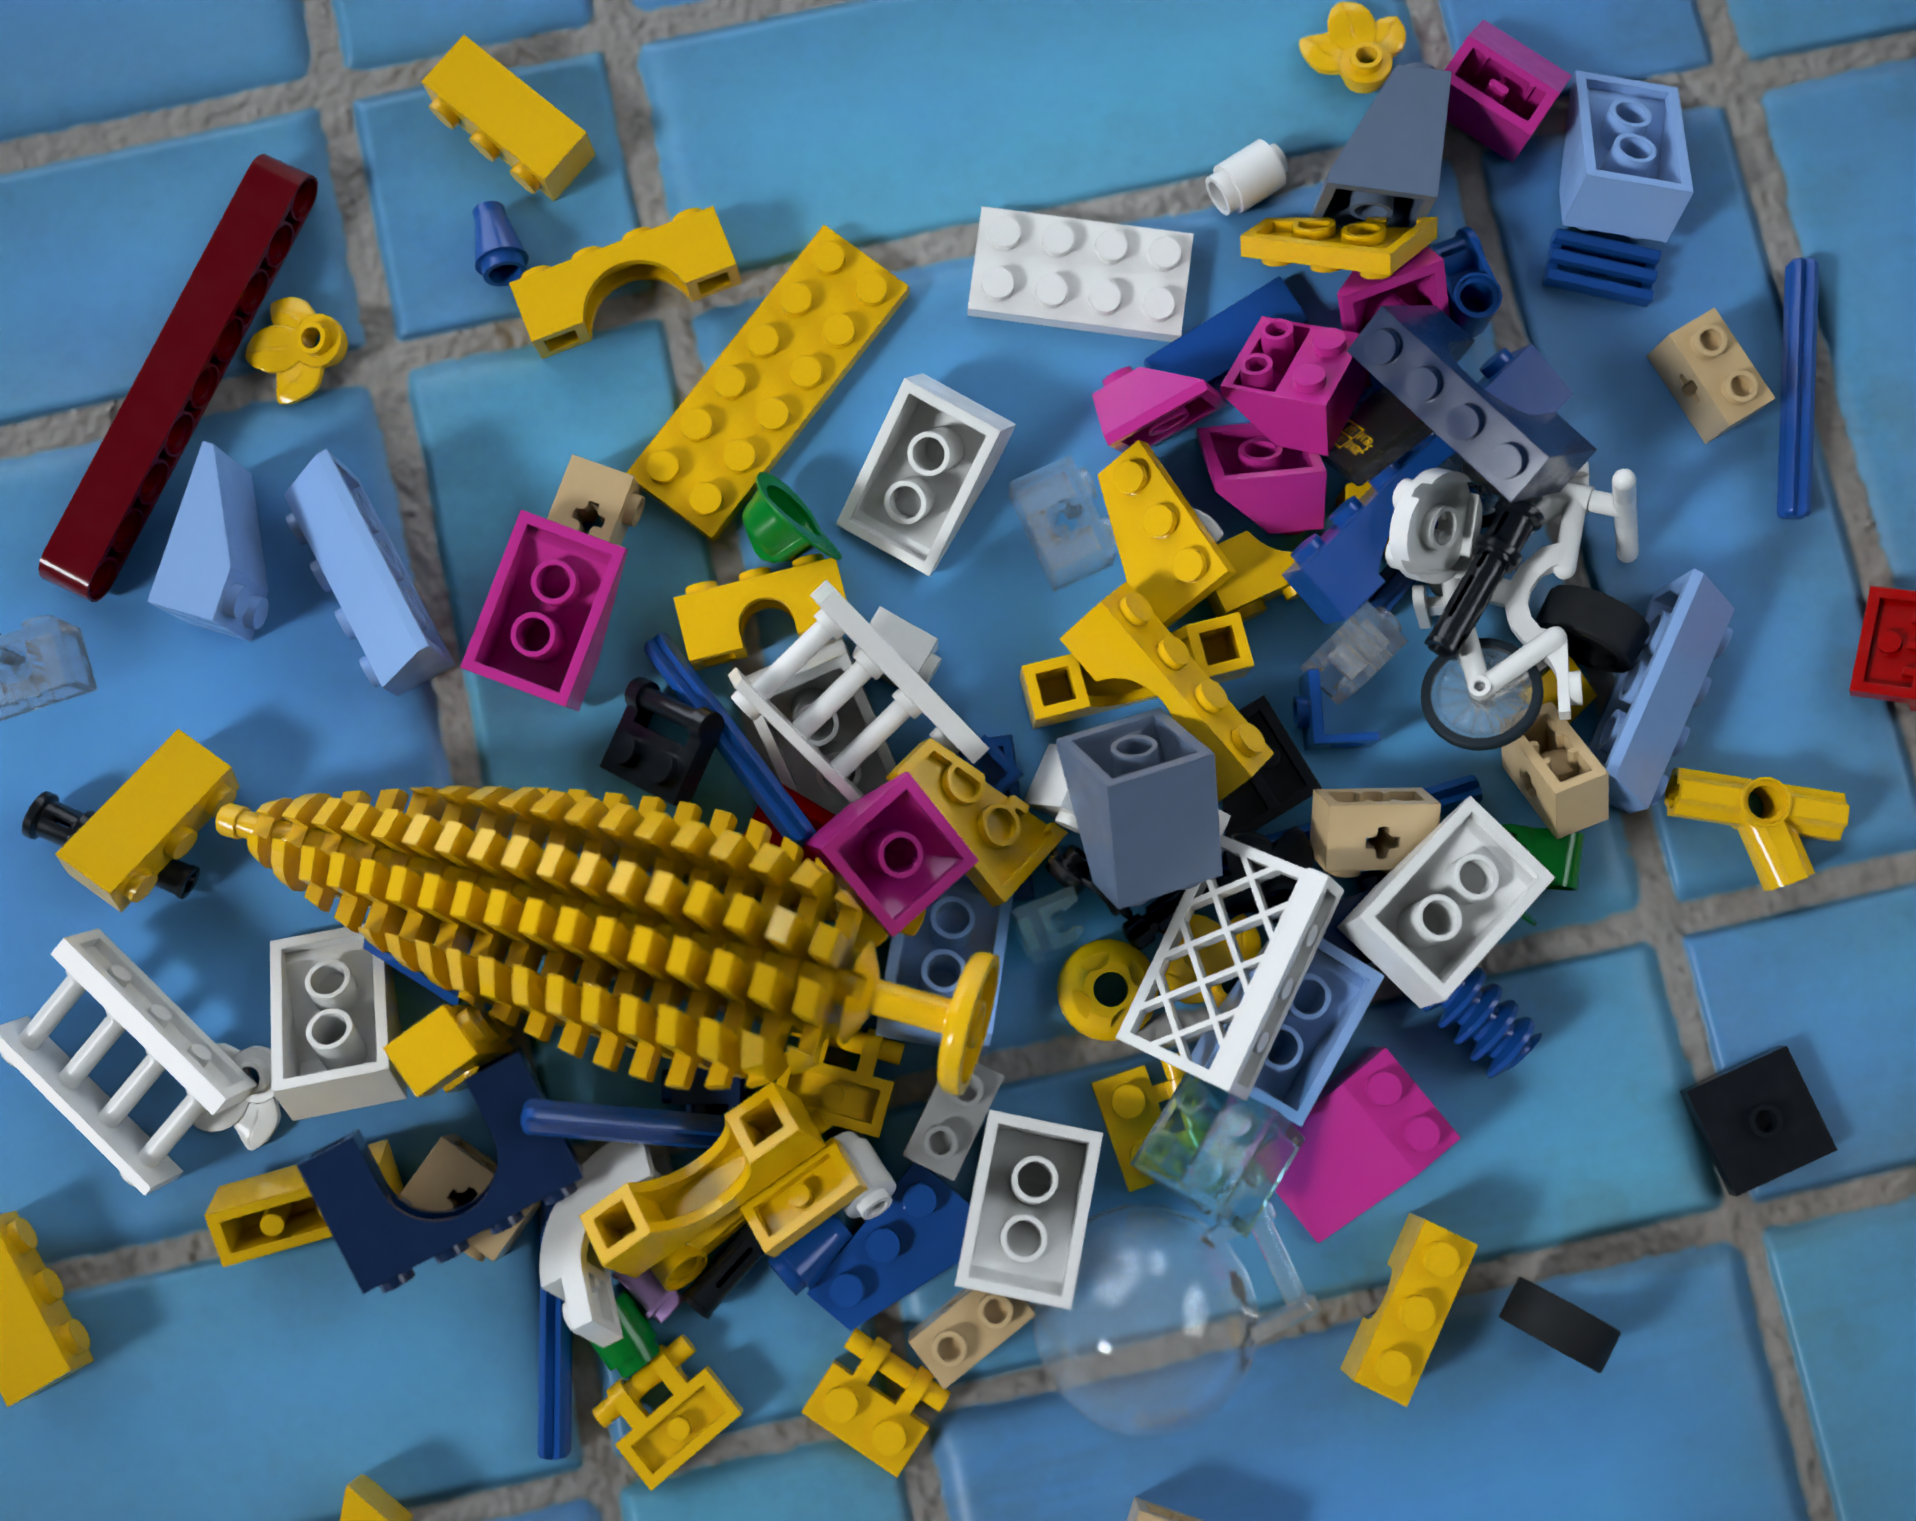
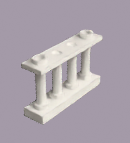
M827 580L810 595L821 607L814 615L817 621L753 683L736 667L728 674L730 681L737 690L730 697L739 708L753 721H756L763 715L851 803L865 795L847 777L910 716L915 720L923 712L937 726L929 735L954 754L961 751L973 764L990 749ZM846 633L860 647L853 655L856 661L800 716L791 722L769 699L833 637L838 641ZM885 673L899 687L891 695L895 700L830 761L809 738L872 677L877 681Z
M97 928L65 937L54 949L51 955L66 969L67 977L33 1019L25 1016L0 1025V1053L8 1064L17 1068L119 1170L121 1177L128 1184L136 1187L145 1196L177 1180L184 1172L167 1154L205 1109L212 1115H215L244 1101L257 1084L126 954ZM87 990L106 1009L107 1016L71 1059L49 1035ZM127 1030L146 1049L147 1056L113 1097L110 1098L88 1075L123 1032ZM167 1069L186 1088L188 1095L150 1138L128 1114Z

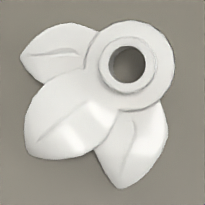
M217 1043L257 1086L244 1101L215 1115H212L205 1109L193 1125L207 1132L222 1131L234 1126L247 1149L250 1151L255 1150L271 1138L281 1120L280 1106L272 1093L271 1049L264 1046H251L241 1051L226 1043ZM251 1067L259 1074V1084L252 1077Z

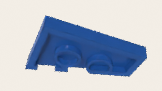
M914 1161L896 1182V1190L891 1196L892 1203L890 1207L879 1216L864 1221L853 1237L833 1259L812 1290L807 1292L808 1296L850 1331L960 1260L970 1202L932 1170Z

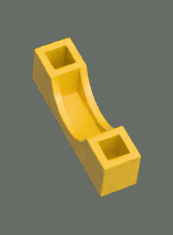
M714 206L703 210L701 208L683 210L675 215L671 222L652 229L650 227L633 229L627 232L621 241L602 248L599 246L583 248L574 253L570 260L555 266H535L526 270L520 279L510 282L509 285L531 342L540 357L545 359L592 341L593 323L600 305L610 293L624 284L637 280L662 281L674 286L691 302L742 284L737 263Z
M1371 474L1347 484L1336 498V508L1352 496H1356L1358 499L1372 487L1367 481ZM1248 531L1217 544L1236 571V574L1206 597L1216 617L1240 612L1242 622H1246L1267 610L1264 602L1282 594L1286 601L1300 597L1282 576L1295 562L1290 556L1292 552L1269 547Z
M1127 581L1101 600L1059 638L1096 682L1120 678L1145 686L1159 697L1177 723L1215 753L1218 802L1253 777L1274 754L1265 743L1261 732L1245 720L1228 700L1224 689L1216 681L1208 677L1190 656L1187 646L1179 638L1171 634L1153 613L1152 607L1146 598L1136 593Z
M1240 612L1188 624L1171 632L1173 636L1179 638L1187 646L1190 656L1208 677L1217 683L1245 677L1254 667ZM1072 653L1023 665L1019 675L1032 729L1159 698L1145 686L1131 680L1111 678L1096 682Z
M769 1083L724 1115L725 1126L720 1137L697 1159L670 1174L642 1182H627L582 1213L579 1217L601 1265L633 1278L638 1277L823 1149L826 1145L801 1099L777 1083Z

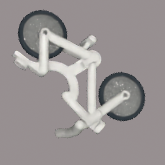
M1456 452L1438 468L1464 473L1472 480V482L1466 483L1484 499L1481 528L1489 527L1497 514L1494 508L1499 497L1503 495ZM1586 462L1561 492L1525 500L1533 504L1544 515L1545 520L1541 527L1562 513L1558 541L1555 544L1541 547L1519 566L1511 580L1502 578L1489 601V604L1505 608L1508 624L1523 645L1521 648L1499 639L1478 638L1476 627H1474L1457 660H1448L1438 656L1428 668L1421 687L1422 711L1433 731L1446 742L1467 750L1485 751L1506 746L1519 739L1531 728L1540 713L1544 695L1540 671L1547 666L1551 668L1557 679L1559 719H1572L1571 706L1583 705L1581 671H1569L1567 634L1564 629L1557 626L1548 629L1540 628L1531 617L1528 606L1530 595L1538 581L1546 575L1554 573L1559 579L1565 580L1575 574L1585 514L1589 512L1614 517L1616 554L1620 561L1630 563L1638 557L1636 476L1631 470L1623 468L1616 471L1612 476V493L1595 490V487L1589 486V463ZM1472 554L1470 557H1459L1456 564L1451 568L1459 572L1452 579L1441 584H1428L1431 592L1436 595L1435 597L1427 596L1424 584L1412 586L1413 606L1420 629L1432 628V616L1442 615L1460 580L1471 565L1470 563L1474 558Z

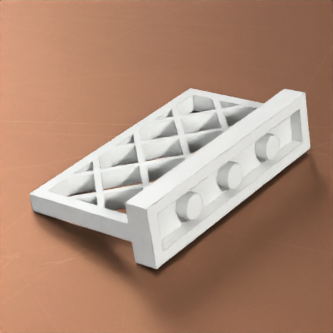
M1220 834L1221 854L1224 850L1240 857L1247 876L1222 887H1218L1216 879L1212 878L1200 882L1194 888L1185 890L1118 1031L1116 1039L1247 1101L1342 897L1344 889L1327 874L1309 867L1304 869ZM1252 862L1265 867V869L1255 872ZM1281 874L1297 880L1289 900L1268 909L1260 883ZM1208 885L1210 892L1203 894L1206 886ZM1251 887L1260 913L1231 924L1223 898ZM1214 903L1222 928L1194 939L1189 925L1194 911ZM1280 917L1279 922L1275 928L1273 920ZM1264 924L1270 940L1264 954L1244 961L1235 935ZM1183 937L1185 944L1178 946ZM1226 939L1235 965L1207 976L1198 950ZM1189 954L1197 981L1170 991L1165 977L1170 962ZM1256 969L1252 979L1250 980L1248 972ZM1239 976L1245 993L1239 1007L1219 1014L1211 987ZM1159 989L1160 996L1154 998L1157 990ZM1202 992L1210 1018L1182 1029L1174 1002ZM1164 1006L1173 1033L1152 1042L1137 1036L1136 1034L1146 1013ZM1231 1022L1226 1033L1223 1025ZM1214 1029L1220 1048L1210 1069H1207L1193 1062L1186 1040ZM1177 1044L1180 1056L1164 1048Z

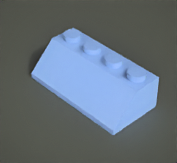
M328 449L317 453L284 493V497L292 513L285 516L286 521L301 545L308 543L317 560L310 563V567L320 586L325 592L333 590L341 608L334 611L338 623L350 640L357 637L365 653V656L360 658L359 662L366 677L375 688L382 686V688L392 694L399 696L455 667L456 664L359 478Z
M1692 569L1654 592L1643 617L1650 625L1649 636L1633 669L1618 674L1587 744V747L1609 773V805L1628 814L1648 809L1650 805H1656L1664 794L1668 784V776L1663 773L1670 757L1678 755L1688 739L1690 727L1685 725L1692 707L1699 706L1708 693L1712 679L1706 676L1713 658H1718L1722 655L1733 634V629L1728 627L1735 608L1706 574L1699 570Z

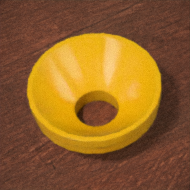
M1103 939L1084 944L1070 955L1059 973L1057 998L1063 1015L1079 1033L1091 1039L1102 1041L1118 1040L1116 1039L1118 1031L1151 963L1143 953L1123 941ZM1106 972L1120 975L1127 985L1125 999L1114 1007L1102 1005L1094 995L1093 987L1096 979ZM1157 990L1154 998L1158 997L1159 990ZM1154 1011L1146 1013L1139 1030L1150 1020Z

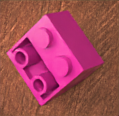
M1483 19L1467 36L1445 68V71H1452L1446 121L1514 163L1572 75Z
M1262 316L1220 385L1221 394L1276 446L1329 456L1367 386L1366 369L1347 352L1360 333Z

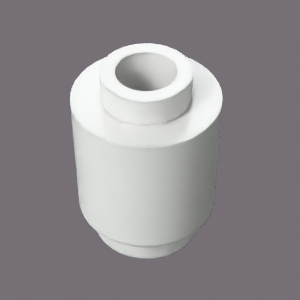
M1257 139L1217 164L1213 169V174L1205 180L1206 188L1211 200L1224 215H1229L1234 211L1243 213L1286 185L1285 173L1288 172L1289 165L1279 146L1274 143L1269 145L1264 140Z
M855 1131L840 1133L833 1138L841 1142L868 1190L844 1206L843 1210L850 1218L862 1217L864 1220L873 1219L890 1207L892 1203L891 1196L896 1190V1183L867 1139L860 1138Z

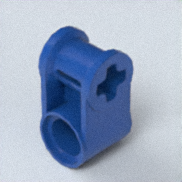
M1465 226L1456 231L1455 237L1432 246L1428 245V247L1444 259L1450 318L1474 338L1484 332L1500 307L1503 295L1501 287L1485 258L1480 239L1471 227ZM1468 299L1476 302L1482 312L1469 311L1464 307L1461 300Z

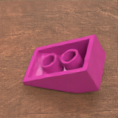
M520 510L460 668L579 712L599 661L628 550L530 512Z
M1370 1047L1323 1087L1302 1127L1283 1120L1244 1154L1312 1238L1319 1244L1416 1177L1461 1137L1386 1047Z

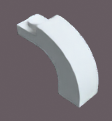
M612 1141L607 1143L582 1164L583 1178L575 1182L578 1188L577 1191L555 1203L545 1227L540 1251L541 1288L565 1301L562 1305L563 1316L573 1333L586 1338L602 1348L622 1339L623 1335L612 1288L611 1269L601 1265L579 1216L627 1182L648 1181L674 1172L667 1146Z

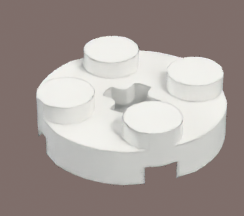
M1431 468L1421 472L1415 479L1405 478L1398 483L1393 493V506L1395 509L1390 524L1389 542L1385 549V560L1391 568L1399 569L1410 579L1428 584L1444 583L1452 579L1459 572L1451 568L1456 564L1460 555L1465 557L1471 556L1472 544L1476 537L1479 536L1482 524L1481 499L1479 494L1470 492L1466 482H1472V480L1466 474L1443 468ZM1437 520H1438L1437 529H1434V528H1435V524H1436V522H1437Z

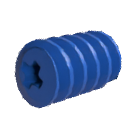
M1476 967L1446 1001L1421 1009L1424 1012H1428L1442 1006L1444 1012L1437 1025L1442 1029L1457 1022L1461 1027L1453 1042L1456 1045H1460L1474 1039L1477 1044L1469 1058L1475 1062L1489 1055L1493 1060L1485 1075L1488 1078H1493L1518 1064L1537 1045L1542 1037V1033L1532 1035L1535 1023L1531 1017L1524 1016L1515 1019L1519 1007L1514 1000H1507L1498 1004L1503 993L1502 988L1494 983L1482 987L1486 978V972L1481 967Z

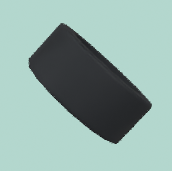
M1557 585L1550 589L1535 619L1540 628L1548 629L1557 626L1565 630L1568 640V654L1574 662L1611 673H1625L1633 669L1650 633V625L1627 604L1596 590L1576 585Z
M1522 1277L1517 1279L1499 1314L1502 1320L1597 1373H1602L1621 1335L1618 1329Z

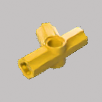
M1680 767L1672 770L1664 799L1667 816L1729 825L1733 829L1738 830L1764 891L1774 890L1795 883L1814 874L1815 871L1800 837L1831 842L1839 841L1845 827L1848 825L1850 805L1846 802L1845 793L1783 784L1772 777L1750 779ZM1751 792L1756 793L1763 802L1764 810L1760 818L1754 815L1749 808L1748 798Z

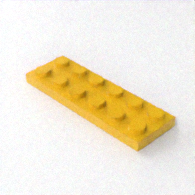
M824 224L626 473L635 476L642 490L714 543L758 488L755 480L759 472L769 473L908 297L910 294L909 286Z

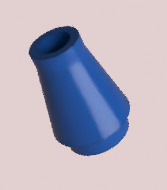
M486 201L478 204L472 211L475 221V269L483 276L486 283L493 286H508L510 282L520 279L521 275L526 271V265L529 261L528 254L506 216L504 205L497 201Z
M833 1214L775 1258L770 1257L766 1261L785 1285L797 1296L806 1287L812 1290L844 1244L853 1236L841 1220Z

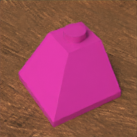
M1428 246L1388 278L1366 279L1360 276V272L1352 271L1337 292L1342 330L1361 333L1382 305H1436L1450 317L1444 259ZM1366 369V374H1367V386H1366V388H1368V387H1371V383H1370V378H1369V371Z
M1127 366L1111 373L1103 379L1104 387L1092 394L1102 433L1108 446L1122 453L1137 440L1147 442L1150 447H1153L1228 405L1224 396L1203 379L1144 367H1138L1133 370L1131 366Z
M1252 423L1197 428L1196 438L1215 492L1269 534L1297 535L1305 530L1324 529L1327 470L1319 454L1276 446Z
M909 772L902 773L847 805L804 843L816 858L818 857L829 869L836 883L843 890L849 891L858 905L891 937L896 936L979 861Z

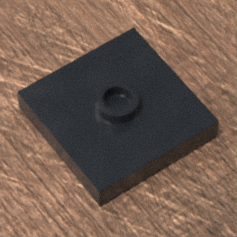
M1779 1045L1680 1090L1683 1100L1729 1195L1737 1197L1837 1151L1787 1046Z

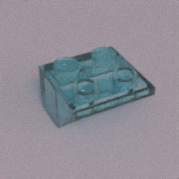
M1186 1072L1130 1164L1202 1214L1247 1238L1305 1141V1138L1279 1111L1251 1097L1244 1101Z

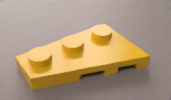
M1331 217L1265 218L1240 235L1241 257L1262 259V264L1272 267L1295 263L1310 265V269L1318 273H1331L1342 269L1358 271L1360 276L1366 279H1384L1392 276L1395 271L1437 239L1438 217H1418L1416 225L1412 228H1388V217H1367L1365 222L1348 224L1343 228H1336V222Z
M1137 440L1097 474L1126 580L1136 593L1146 598L1152 607L1153 613L1166 628H1169L1236 574L1228 559L1147 442Z
M933 738L919 743L885 777L890 781L904 772L910 773L978 858L979 861L965 874L992 907L1005 903L1068 834L1066 830L1056 823L1046 824L1028 812L1030 805L1017 796L1007 797L986 783L985 774Z

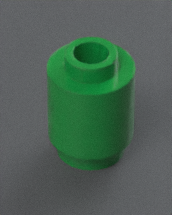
M624 1289L614 1295L623 1338L604 1348L589 1341L610 1371L617 1369L623 1379L637 1372L660 1352L659 1346L654 1340L657 1336L656 1331Z

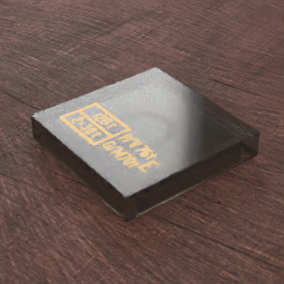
M1383 386L1354 408L1329 456L1320 455V457L1358 487L1365 484L1434 431Z

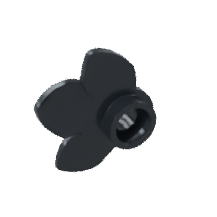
M1297 826L1286 831L1273 843L1266 836L1254 831H1240L1232 834L1230 839L1304 869L1313 867L1314 853L1311 843L1304 831ZM1225 851V861L1230 874L1216 881L1218 887L1247 876L1240 857ZM1252 862L1255 872L1265 869V867ZM1281 874L1260 883L1268 909L1287 902L1297 880ZM1251 887L1223 898L1228 913L1242 914L1254 911L1256 914L1260 913ZM1283 889L1278 895L1270 897L1273 892ZM1280 917L1274 919L1273 922L1278 923Z
M1071 844L1067 850L1057 845L1050 852L1051 857L1048 859L1045 868L1063 887L1076 895H1080L1087 888L1095 892L1103 900L1114 916H1118L1120 913L1127 920L1130 921L1132 919L1133 912L1130 907L1118 910L1093 883L1084 851Z

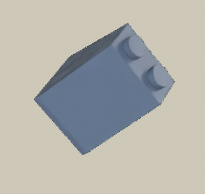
M1422 62L1407 65L1397 64L1328 172L1308 218L1331 217L1336 222V228H1343L1348 224L1365 222L1367 217H1388V228H1412L1416 225L1418 217H1426L1439 193L1452 71L1437 70L1434 66Z
M1161 708L1056 739L1059 758L1092 881L1118 910L1125 907L1140 906L1149 899L1179 889H1191L1199 885L1200 882L1223 875L1215 753Z

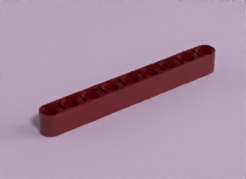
M260 154L252 161L46 545L38 567L39 575L42 579L91 602L99 601L109 592L315 203L318 192L316 177L267 154Z

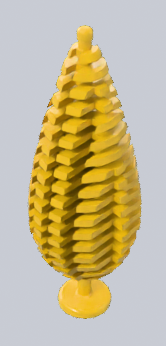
M429 786L411 787L409 789L413 794L406 814L403 811L409 795L404 790L396 788L382 789L375 807L370 804L372 797L367 792L357 790L344 791L341 799L332 798L330 794L326 793L303 794L294 800L284 797L262 804L256 812L251 811L249 807L227 803L220 808L216 815V830L220 835L237 840L247 839L248 851L264 868L273 869V874L277 879L291 890L302 892L306 890L304 897L320 910L329 913L334 898L340 899L334 918L352 932L359 933L360 931L370 944L381 952L391 953L399 964L413 972H424L432 983L444 990L459 991L458 997L477 1009L483 1010L485 1003L492 1005L493 1008L490 1015L509 1026H516L519 1014L527 1016L528 1020L524 1032L543 1042H549L554 1025L563 1027L564 1030L558 1048L579 1059L583 1057L589 1036L599 1038L600 1040L592 1062L608 1070L617 1072L625 1045L636 1049L628 1073L634 1078L653 1083L662 1056L672 1060L665 1085L669 1088L690 1090L696 1069L699 1067L709 1070L705 1083L707 1089H730L734 1076L743 1079L747 1078L745 1085L752 1089L776 1081L784 1074L788 1067H790L793 1075L821 1064L819 1058L825 1039L836 1040L840 1031L841 1042L846 1044L872 1014L941 1033L942 1039L937 1066L938 1083L943 1091L960 1096L964 1094L971 1081L986 1038L998 986L999 955L988 952L974 953L962 971L952 999L881 980L874 940L868 941L861 954L854 948L861 922H864L862 909L851 893L846 890H840L837 893L833 874L818 857L815 863L807 858L801 865L804 851L784 836L780 848L770 845L769 841L772 831L767 825L752 818L744 836L734 832L738 820L730 812L715 809L709 828L706 824L700 823L703 811L694 803L679 801L674 818L672 819L668 814L664 813L667 804L660 797L642 796L637 811L633 806L629 805L630 800L627 796L621 793L606 792L603 801L594 798L587 790L569 789L568 793L550 788L524 786L518 790L501 786H484L480 789L469 786H446L442 789ZM578 852L581 853L580 859L577 857ZM837 904H838L841 908H840V911H839V914H838V917H837V921H836ZM367 909H370L364 928H362ZM824 920L836 921L835 927L824 924ZM474 939L473 945H472L471 950H470V953H469V955H468V951H469V949H470L472 940ZM509 949L505 964H502L506 951ZM543 959L545 961L541 973L538 974L537 971L541 963V960ZM576 969L580 970V973L575 984L572 981ZM611 979L616 981L612 994L608 992ZM647 989L652 992L649 1003L643 1001ZM682 999L688 1003L685 1013L679 1010ZM718 1010L725 1014L722 1023L715 1021ZM754 1021L762 1025L759 1035L750 1032ZM790 1031L801 1034L797 1049L787 1045L788 1055L785 1054L784 1049Z

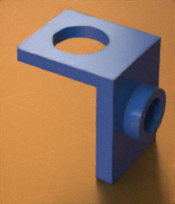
M1308 669L1299 677L1300 696L1293 697L1292 715L1295 729H1303L1304 751L1368 748L1381 740L1380 732L1325 735L1320 670Z

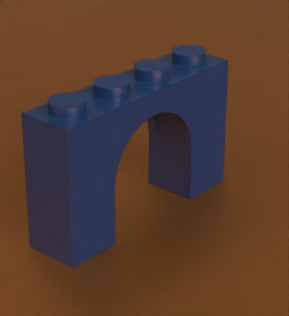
M1382 305L1347 352L1511 503L1561 492L1597 449L1557 413L1530 415L1505 404L1475 382L1458 365V361L1475 340L1436 305Z
M521 1046L467 1072L464 1078L493 1135L497 1148L498 1162L497 1169L490 1183L476 1198L467 1204L450 1210L432 1211L415 1207L402 1200L394 1193L385 1180L360 1129L304 1156L297 1164V1168L363 1294L378 1286L382 1293L392 1291L416 1275L413 1268L433 1257L438 1264L444 1263L470 1247L468 1238L489 1228L492 1235L503 1232L524 1218L521 1210L542 1199L546 1206L553 1205L577 1191L578 1188L575 1182L583 1178V1167L568 1138L527 1135L523 1132L520 1125L525 1101L529 1099L548 1100Z

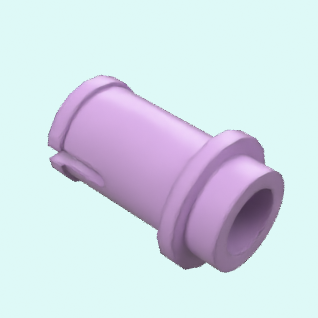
M650 1269L636 1278L616 1271L612 1274V1277L618 1280L648 1311L644 1315L647 1320L653 1317L659 1324H662L685 1300L678 1290L666 1291Z

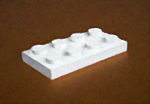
M982 206L967 316L1173 342L1181 337L1194 234Z

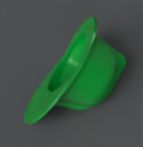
M759 472L755 478L758 489L742 514L746 533L758 557L763 561L773 564L789 562L817 548L825 555L835 560H841V553L821 531L815 517L802 499L777 477L767 472Z

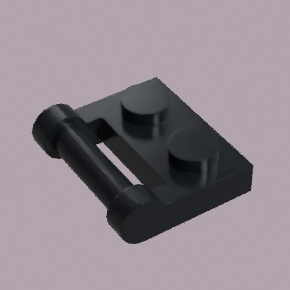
M637 677L626 688L625 702L627 707L599 767L656 797H660L674 806H678L679 801L690 803L723 732L724 719L721 714L710 708L701 707L696 709L661 692L659 685L644 677ZM655 713L686 728L690 736L686 746L648 728L653 714Z

